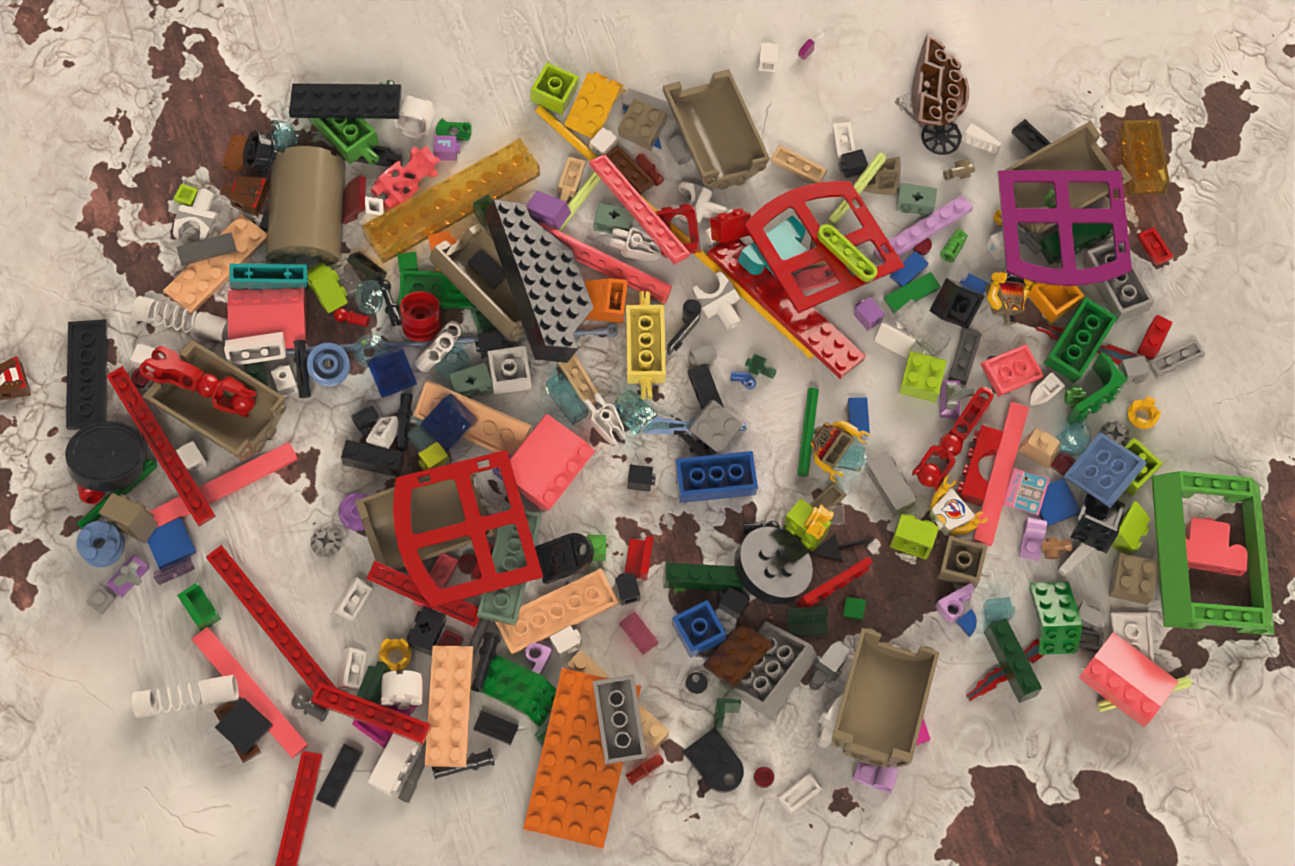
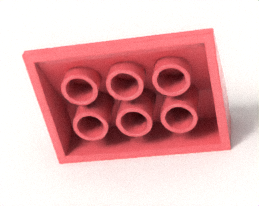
M304 288L228 290V340L283 332L286 349L294 348L293 341H306L307 297Z
M545 414L510 458L519 492L540 511H549L591 458L595 450L578 435L548 414Z
M1115 633L1111 634L1078 677L1142 727H1145L1152 720L1179 682Z

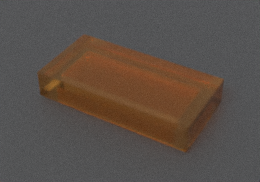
M232 134L223 163L224 169L242 172L243 151L247 136Z

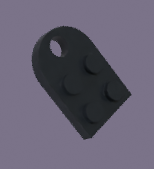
M570 533L535 546L543 574V584H549L584 571L589 567L594 557V547L591 540L579 533ZM582 545H586L587 550L585 554L581 555L580 548Z
M715 727L683 750L682 753L712 790L719 793H728L735 790L742 782L744 776L743 764ZM726 775L734 776L735 783L733 785H727L724 782Z

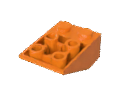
M607 278L584 281L594 307L585 320L624 323L628 280Z

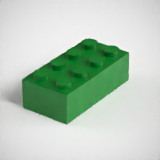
M1085 297L1077 306L1043 361V364L1073 383L1077 382L1084 374L1118 317Z

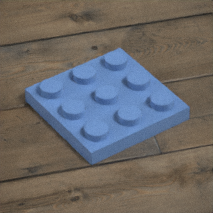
M1100 432L1064 477L1108 508H1111L1147 463Z

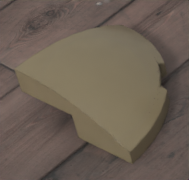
M900 157L885 160L863 191L882 195H898L901 172Z

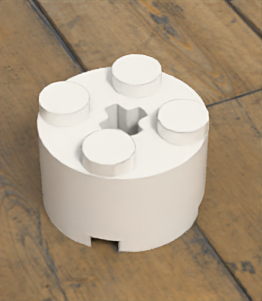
M406 96L400 105L399 119L394 121L396 128L400 127L403 130V134L412 138H422L423 135L427 136L436 115L433 103L428 100L423 101L412 96Z
M391 671L382 675V706L396 705L398 709L405 710L409 709L410 705L422 704V677L420 673L403 671V674L396 675V671Z

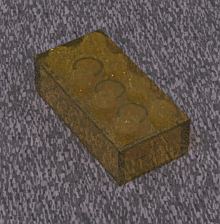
M1124 120L1119 129V138L1124 167L1133 178L1127 182L1128 195L1164 194L1170 184L1160 120Z

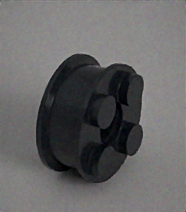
M253 130L249 134L244 146L243 166L246 170L253 168L257 169L259 173H267L272 160H275L277 156L275 138L272 134L262 135L259 131Z

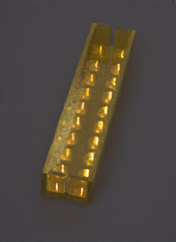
M519 138L362 225L363 235L370 246L374 248V252L382 264L396 257L397 254H402L427 240L428 235L443 231L491 204L494 199L498 200L540 176V165L533 155L529 154L528 148Z

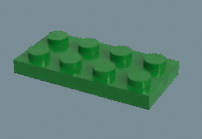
M401 270L399 305L406 295L412 292L424 291L435 295L439 300L440 308L474 309V305L440 271Z

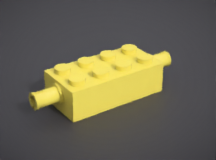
M644 291L638 293L639 305H626L627 384H641L640 398L646 400L647 392V400L653 398L652 383H665L666 377L664 305H650L651 293L646 291L644 298Z

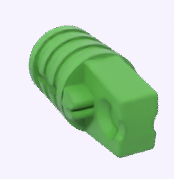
M961 229L956 230L941 250L940 256L945 261L954 262L963 248L968 235Z

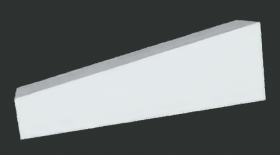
M1081 543L1057 572L1064 577L1096 551V549Z

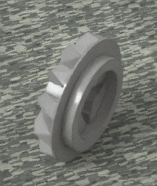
M1115 421L1107 422L1100 429L1101 433L1114 440L1113 435L1110 434L1116 430V434L1120 436L1117 437L1115 442L1123 447L1128 444L1130 440L1129 430L1124 427V424Z
M330 526L321 527L319 530L314 531L312 538H310L313 552L321 557L335 555L342 546L341 535L337 529L335 530ZM328 535L329 541L332 542L327 543L324 548L323 542L320 540H325Z

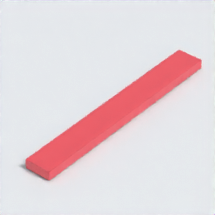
M605 154L589 162V166L674 265L690 256V252Z
M544 223L539 224L570 248L576 261L613 279L628 280L629 287L640 292L644 291V294L648 291L651 293L650 297L664 304L667 302L672 289L671 285Z
M1011 402L1003 427L1004 433L995 456L981 511L984 513L979 517L981 521L984 518H988V521L984 524H978L973 537L975 542L988 546L993 544L1029 410L1027 406Z
M288 442L198 488L207 503L211 504L297 461L298 458ZM180 496L149 511L154 515L153 519L158 523L156 528L190 514Z
M208 627L191 639L223 677L232 674L235 676L240 698H245L274 725L269 732L292 759L308 746L305 740Z

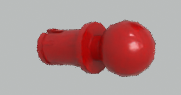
M338 308L334 311V319L338 322L347 320L349 325L352 323L367 327L369 324L370 316L354 313V310L348 313L345 308Z

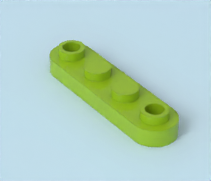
M829 224L822 225L817 233L819 241L862 281H873L877 275L876 266L835 227Z

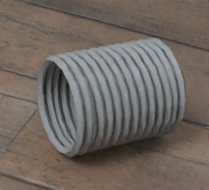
M682 135L674 136L667 142L666 146L678 165L685 164L692 159Z

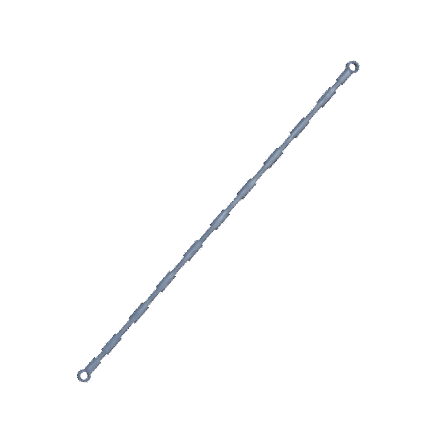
M610 324L608 327L594 328L592 330L577 329L573 335L578 337L594 334L615 337L618 334V326ZM614 328L616 332L612 333L609 330ZM501 334L502 341H509L503 334ZM526 334L521 339H526ZM463 336L458 337L454 345L472 344V342L479 340L478 337ZM434 339L425 342L387 341L377 342V344L359 345L357 343L339 346L345 352L378 348V350L396 349L397 347L405 346L426 347ZM316 346L306 347V354H310ZM287 349L286 354H295V350Z

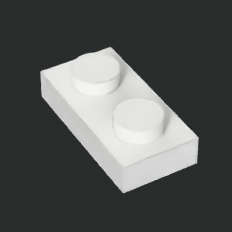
M851 122L834 123L832 129L837 159H841L842 154L856 151Z

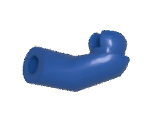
M731 372V381H740L749 390L755 388L756 381L750 373Z

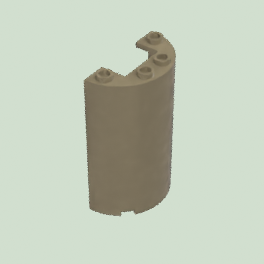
M730 69L713 73L709 84L682 90L680 81L663 85V93L705 186L719 188L720 190L727 189L733 185L740 186L747 179L766 169L770 157Z
M1091 121L1005 169L1121 171L1123 185L1133 179L1122 164L1114 169L1098 147L1096 142L1101 134ZM1013 183L1015 206L1017 208H1049L1048 206H1043L1045 203L1043 196H1047L1049 190L1054 191L1052 183ZM1068 183L1070 207L1074 209H1083L1109 194L1106 183ZM1020 223L1033 233H1042L1056 225L1055 223Z
M295 146L285 148L283 153L277 152L275 160H272L266 261L272 263L284 262V253L292 256L298 254H307L312 257L322 255V262L330 266L341 264L345 162L339 155L333 156L331 151L313 146Z
M478 223L468 228L459 242L450 245L447 241L436 245L429 257L432 264L510 342L514 340L518 342L526 333L507 279L502 281L493 290L468 264V261L478 251L482 250L504 272L491 234Z
M191 339L179 353L181 360L196 366L201 371H205L204 374L208 373L216 376L219 382L230 376L243 383L246 388L257 393L254 396L256 404L254 409L249 412V417L244 418L236 413L230 414L216 409L213 406V401H211L212 397H202L198 394L197 390L191 392L192 390H186L171 383H164L161 386L154 382L143 395L144 399L241 460L251 457L256 452L260 453L268 438L271 439L277 431L276 426L287 408L285 397ZM225 390L224 396L231 400L234 393Z
M476 473L470 475V481L479 513L483 517L488 516L489 513L486 505L482 506L480 501L483 498L481 490L474 485ZM430 475L419 478V484L430 481ZM453 480L416 488L411 491L410 518L413 534L465 521L456 484ZM395 487L356 500L355 503L375 560L398 570L405 566L398 549L394 531L393 495ZM496 529L486 531V538L494 536L493 532H496ZM465 536L418 549L417 552L421 561L466 546L472 542L470 537Z
M862 628L834 727L832 743L836 748H839V746L843 748L842 753L860 762L890 768L891 764H897V767H904L909 765L913 759L940 652L928 646H920L917 653H913L906 648L893 647L890 643L879 642L881 633L871 628Z

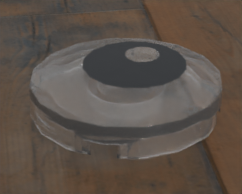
M701 670L686 674L681 680L678 689L682 703L695 711L710 708L716 702L719 692L718 683L715 678L708 672Z

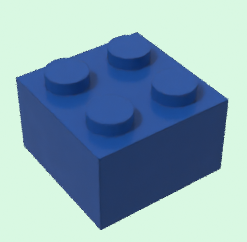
M708 600L672 617V626L690 658L726 640L727 634Z

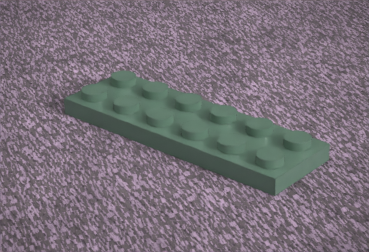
M504 505L503 512L510 510V506ZM524 510L535 546L542 514ZM513 524L498 529L492 553L497 573H504L526 566L518 532ZM526 583L482 594L477 617L516 626Z

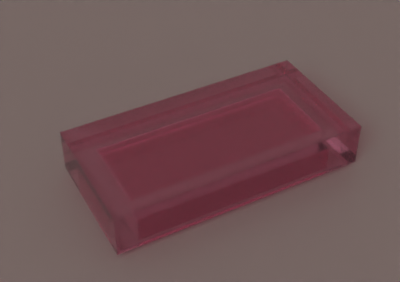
M633 612L619 622L620 627L642 655L659 644L658 640L636 612Z

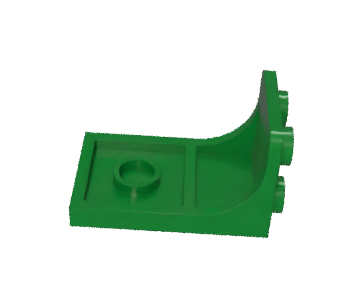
M1104 352L1099 354L1092 366L1094 372L1101 379L1103 388L1074 407L1067 419L1071 426L1075 423L1081 424L1088 418L1087 415L1100 411L1103 404H1110L1116 400V396L1122 391L1121 389L1127 381L1125 374L1118 370L1112 358Z
M1069 581L1030 583L1029 590L1039 622V654L1077 653L1083 624Z
M496 655L490 664L483 691L480 693L519 711L535 725L541 726L553 707L557 689L544 676Z

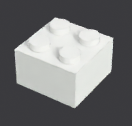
M526 346L488 351L494 395L532 389Z

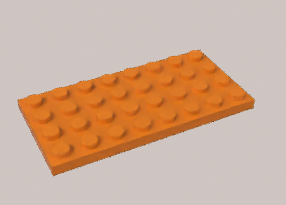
M566 668L561 669L523 829L604 848L624 763L605 764L593 681L608 678ZM636 685L637 697L639 699L641 686Z

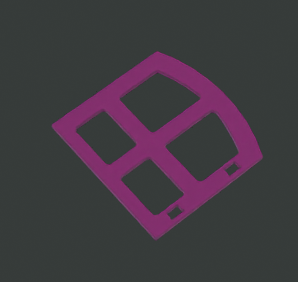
M998 170L1007 273L1037 283L1057 286H1082L1102 283L1132 271L1121 171ZM1013 183H1052L1054 185L1056 208H1017L1015 206ZM1068 183H1106L1109 191L1110 208H1071ZM1113 190H1118L1119 199H1113ZM1018 223L1057 224L1061 270L1034 265L1020 259ZM1072 223H1110L1113 230L1116 260L1092 268L1077 269ZM1118 243H1124L1125 252H1119Z

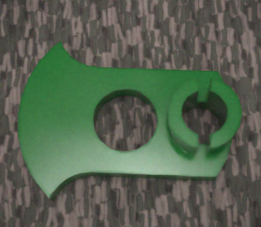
M442 118L437 123L435 129L436 136H456L457 141H469L472 135V126L469 122H447ZM457 128L459 132L456 135H451L449 130Z

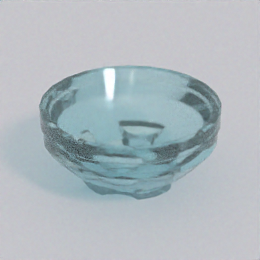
M374 280L361 282L355 291L354 301L361 312L376 314L381 309L383 292L380 285ZM361 293L364 294L363 302L361 301Z
M364 335L354 345V358L362 367L369 369L377 368L387 359V344L377 335ZM367 346H373L376 351L375 355L367 357L364 349Z
M455 346L452 347L440 362L436 363L437 372L448 380L449 374L470 368V359L467 353ZM449 355H455L458 358L452 364L448 363L446 359Z

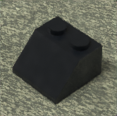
M946 278L929 311L941 320L968 329L985 295L957 281Z

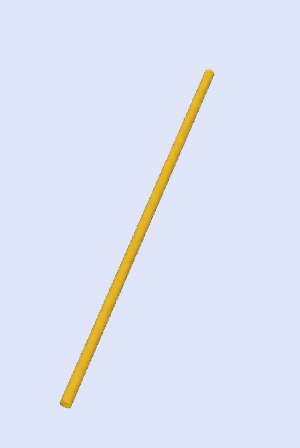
M541 105L537 107L535 112L589 161L598 157ZM641 195V197L656 213V211L658 210ZM671 222V232L682 244L690 243V238ZM702 249L700 253H694L715 274L722 272L731 282L737 294L809 359L814 357L802 343L712 261Z

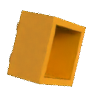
M1037 283L1032 287L1028 297L1052 324L1077 308L1085 295L1077 286Z

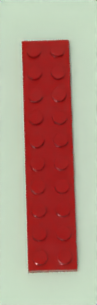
M740 239L719 243L708 251L707 256L839 379L865 359L866 355L814 307L797 313L776 277L766 267L759 275L749 273L738 262L741 251L747 247Z

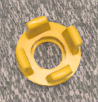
M1146 396L1144 400H1134L1127 411L1130 423L1139 429H1150L1155 426L1161 415V411L1154 405L1156 400L1149 396ZM1138 410L1146 411L1149 415L1148 421L1139 417L1136 418V412Z
M821 504L818 508L814 507L804 524V527H806L805 533H809L819 539L826 530L821 523L827 524L832 519L834 513L825 509Z
M387 638L380 644L381 648L378 657L381 665L386 670L397 672L409 665L412 652L404 639L389 640ZM397 649L402 652L403 658L399 663L389 661L388 655L392 650Z

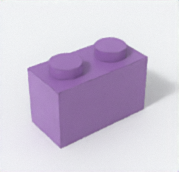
M536 191L526 205L531 219L556 229H560L571 214L565 201Z

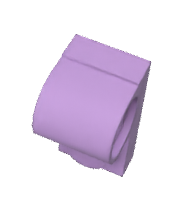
M1031 517L1025 519L1019 552L1020 558L1039 560L1047 521Z
M970 583L937 602L935 608L945 621L952 623L958 620L963 611L962 603L972 598V594L975 591L974 586ZM948 608H954L957 614L949 613Z
M539 643L528 645L525 651L526 661L534 667L529 670L542 675L552 656V649ZM533 651H538L540 653V656L538 658H532L530 657V653Z
M859 761L852 780L891 794L899 772L892 767H879Z

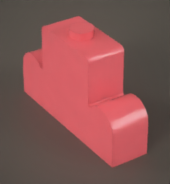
M1193 517L1186 525L1185 537L1188 568L1241 577L1247 571V550L1239 544L1229 547L1230 524L1214 521L1212 518L1201 519Z

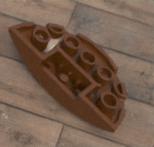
M929 35L924 39L915 68L911 96L912 111L917 123L928 126H941L954 122L965 111L969 101V84L967 78H963L960 71L962 66L955 56L951 57L944 50L945 45Z

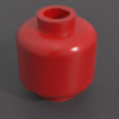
M77 484L79 498L87 504L98 503L105 494L104 492L86 489Z

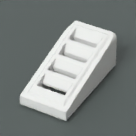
M975 124L969 126L962 138L963 142L997 155L1001 146L998 140Z

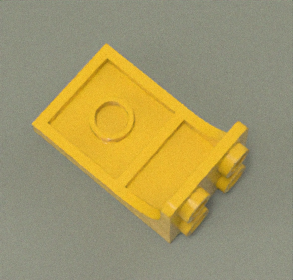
M595 71L593 74L588 72L564 126L593 139L604 127L619 95L626 93V90L623 89L624 85L612 79L608 82V77Z

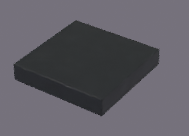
M243 698L215 726V729L245 756L274 725Z

